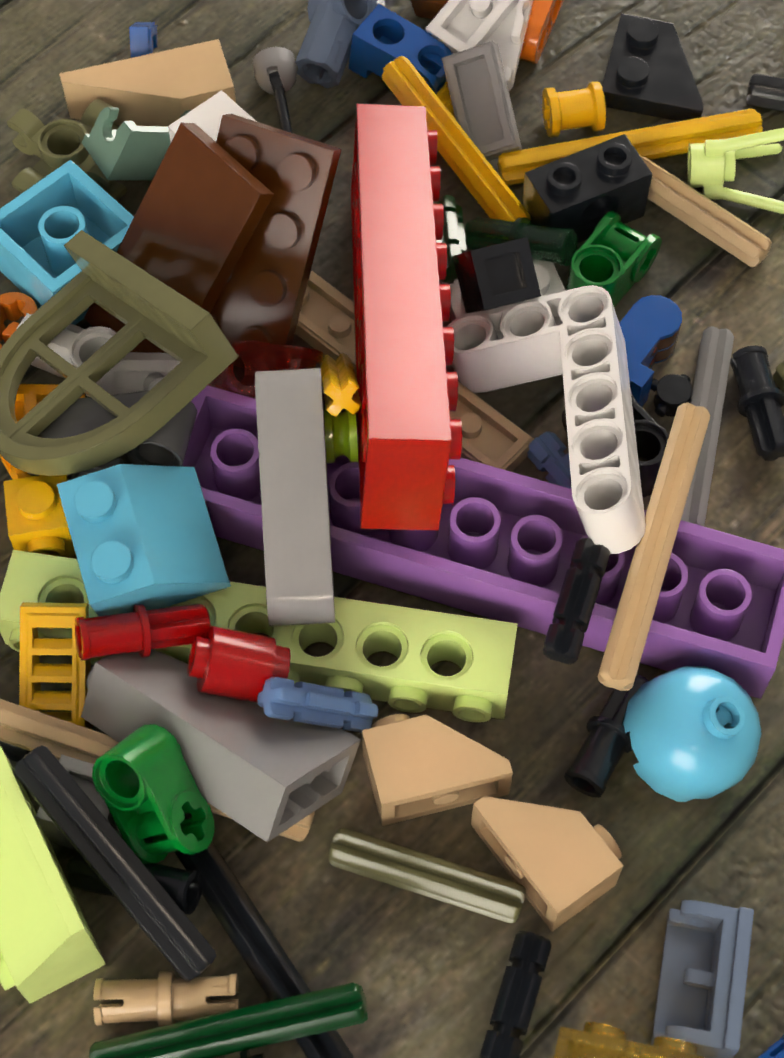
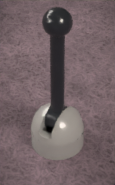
M270 47L260 51L253 58L252 64L255 79L263 91L275 95L281 130L293 133L285 91H289L296 82L297 68L295 57L287 48Z

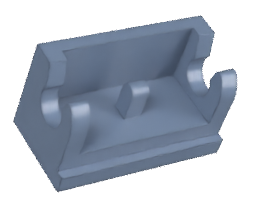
M682 900L681 909H669L653 1020L651 1050L691 1058H733L738 1053L754 909L745 907L734 908L695 900Z

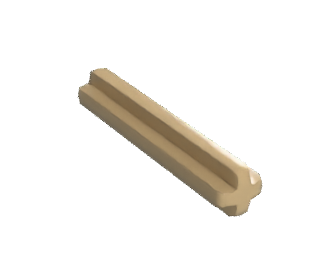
M641 157L652 172L648 194L650 201L750 267H757L766 258L772 244L767 236L648 158Z

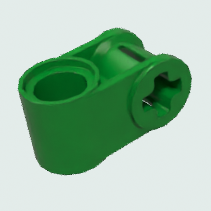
M609 211L598 223L592 235L573 255L566 290L592 285L602 287L609 292L615 308L630 288L648 272L659 252L662 239L653 233L649 236L643 235L622 223L619 214Z
M145 724L96 760L92 771L95 788L105 801L122 838L143 864L158 863L164 860L168 853L178 850L184 854H195L208 848L213 840L215 831L214 817L209 804L201 795L183 758L180 744L169 731L155 724ZM190 813L192 814V817L184 819V814ZM152 837L153 842L146 843L144 838Z

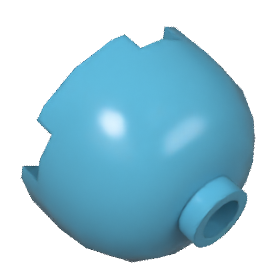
M684 666L675 668L642 684L629 700L622 724L625 728V733L630 732L631 747L639 761L633 765L636 773L656 793L677 802H687L692 799H709L739 783L755 763L761 738L759 714L749 694L733 678L708 667Z

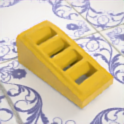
M23 602L20 606L19 705L92 729L93 725L81 717L88 692L86 681L91 671V658L81 661L75 639L76 617L89 618L88 603ZM38 628H72V638H38ZM39 655L72 656V664L40 663ZM41 683H72V691H41ZM42 710H71V712H52Z

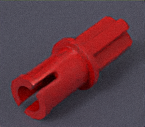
M138 604L134 606L133 612L89 618L76 617V646L81 661L94 657L138 652L142 658L149 657L151 649L192 644L196 636L205 638L211 623L207 608L202 604L146 610L144 605Z

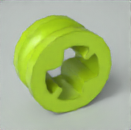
M323 407L326 463H335L336 458L339 456L348 457L350 462H358L356 413L352 415L345 410L337 417H334L328 413L326 407Z

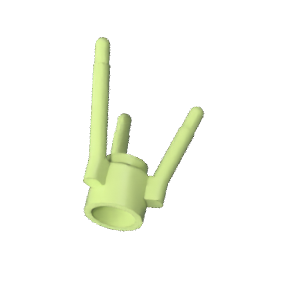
M784 128L729 139L705 140V143H689L687 155L688 185L692 188L703 187V195L710 200L722 199L784 214V201L723 187L724 182L734 181L737 159L781 153L782 145L775 142L784 141Z

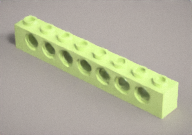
M19 550L12 551L0 592V634L6 645L20 652V606L23 602L88 603L89 617L98 616L89 604L77 559ZM231 581V587L169 606L202 604L207 608L211 626L252 634L263 633L275 638L276 645L290 649L291 659L288 679L294 680V684L296 682H306L344 689V692L365 693L371 697V700L388 702L392 708L409 713L423 712L426 708L451 711L457 718L469 722H486L491 718L504 719L518 623L334 597L335 623L269 626L266 587ZM38 628V638H72V628ZM316 642L328 643L334 647L332 652L321 657H314L304 652L309 645ZM192 644L154 650L188 664ZM385 651L392 653L398 659L388 666H376L371 664L367 658L373 653ZM105 656L91 658V665H95V662ZM439 661H451L456 663L462 670L452 676H442L435 673L430 667Z

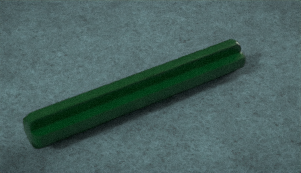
M356 983L343 984L98 1041L91 1045L89 1058H214L362 1024L368 1018L366 997L360 985Z

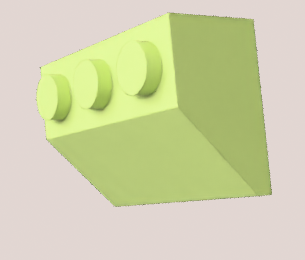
M0 746V983L5 991L16 986L31 1004L106 965L55 852L36 819L37 813L24 786L14 775L13 767Z

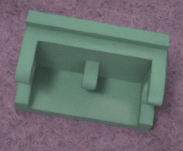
M105 107L99 113L90 134H85L81 143L107 180L152 181L171 144L168 127L137 126L134 121H123L118 129H112L113 122L118 117L119 108ZM191 110L185 111V112L180 116V118H181L182 116H184L185 114H187L188 112H190Z

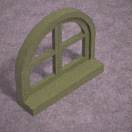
M82 230L64 245L82 271L32 314L0 349V454L15 468L36 475L57 476L78 473L101 466L126 454L161 429L239 357L209 312ZM93 303H96L126 325L83 364L75 368L47 345ZM146 338L180 363L138 402L128 408L96 384V382ZM38 356L66 379L17 422L15 415L17 391L24 374ZM84 393L116 417L110 422L83 434L54 439L37 437Z

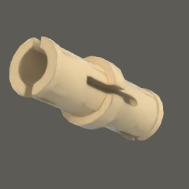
M160 971L158 979L105 980L104 978H97L94 985L93 1000L122 999L124 1003H100L99 1007H94L95 1025L158 1021V1026L162 1027L175 1024L176 1021L192 1020L239 1009V999L211 1000L209 997L235 996L236 992H239L238 975L196 977L187 981L183 978H176L175 971Z

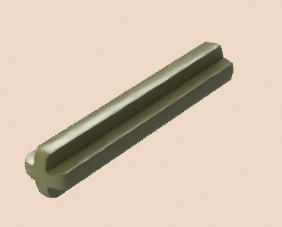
M347 828L338 829L329 849V862L334 867L510 924L516 923L526 896V888L522 884Z

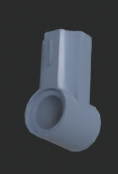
M309 0L307 9L308 18L311 23L295 61L298 66L297 74L308 83L318 84L325 88L339 85L350 56L352 34L375 9L377 0Z

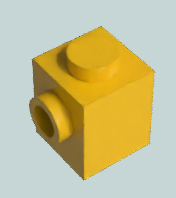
M38 475L3 481L8 536L14 550L77 559L57 484L69 480L67 475Z

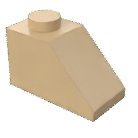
M407 714L389 715L377 720L372 725V728L362 730L363 757L382 826L473 804L484 796L497 798L509 795L513 775L509 759L428 715L410 718Z
M487 796L473 803L471 826L511 879L526 888L525 897L552 932L616 886L623 868V864L619 861L622 857L621 850L612 835L602 825L596 824L592 827L580 811Z

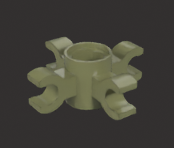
M98 98L86 108L80 122L70 119H59L47 125H44L32 112L21 108L7 121L8 127L19 133L12 140L13 145L27 155H36L41 160L33 168H25L19 172L11 183L12 187L23 193L71 159L109 195L118 201L127 192V187L116 180H107L81 143L85 134H90L99 113L105 107L113 106ZM115 124L112 125V129H118V128H119V127H118L117 125H115Z

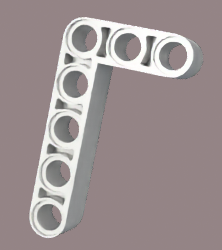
M582 286L467 314L451 322L447 327L454 328V357L452 366L454 371L457 372L459 382L473 393H484L563 375L572 497L587 536L592 539L594 544L604 545L608 548L610 554H619L637 545L645 534L646 523L626 345L609 292L598 286Z

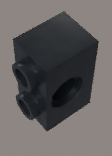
M625 134L525 172L522 205L531 216L528 227L545 254L548 255L588 239L598 223L609 211L619 214L621 222L624 224L639 219L645 214L652 172Z

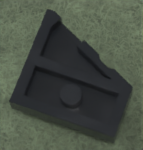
M621 13L602 84L606 107L674 121L701 118L704 103L673 23Z

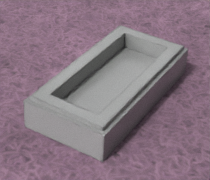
M490 41L443 57V67L456 121L484 157L490 161L498 158L502 153L522 150L498 45L494 41Z

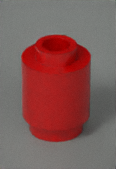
M211 626L205 638L196 636L193 640L188 660L187 675L197 678L198 692L258 703V693L263 691L265 680L271 677L288 679L291 659L290 649L276 645L275 638Z

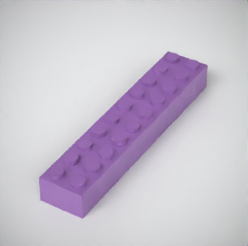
M207 385L191 400L197 409V416L182 466L194 467L197 472L216 537L264 551L256 399ZM339 456L336 458L335 463H326L333 572L494 620L518 623V627L547 635L576 542L581 538H588L572 497V489L461 457L460 460L449 459L448 465H454L455 498L453 504H442L439 530L360 529L358 462H350L348 457ZM681 520L640 663L665 671L684 666L708 667L733 678L749 696L761 699L776 669L784 637V549ZM636 545L625 552L609 555L608 564L600 584L589 625L584 633L582 646L605 652Z

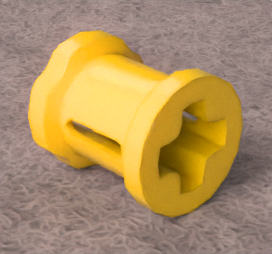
M589 82L585 89L556 92L553 87L544 88L542 93V112L548 137H558L561 130L591 127L593 131L604 130L606 124V105L600 82Z

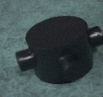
M669 374L660 380L655 378L652 380L651 390L655 392L654 405L657 415L660 417L665 415L674 417L679 405L691 403L692 386L690 384L691 380L687 375Z

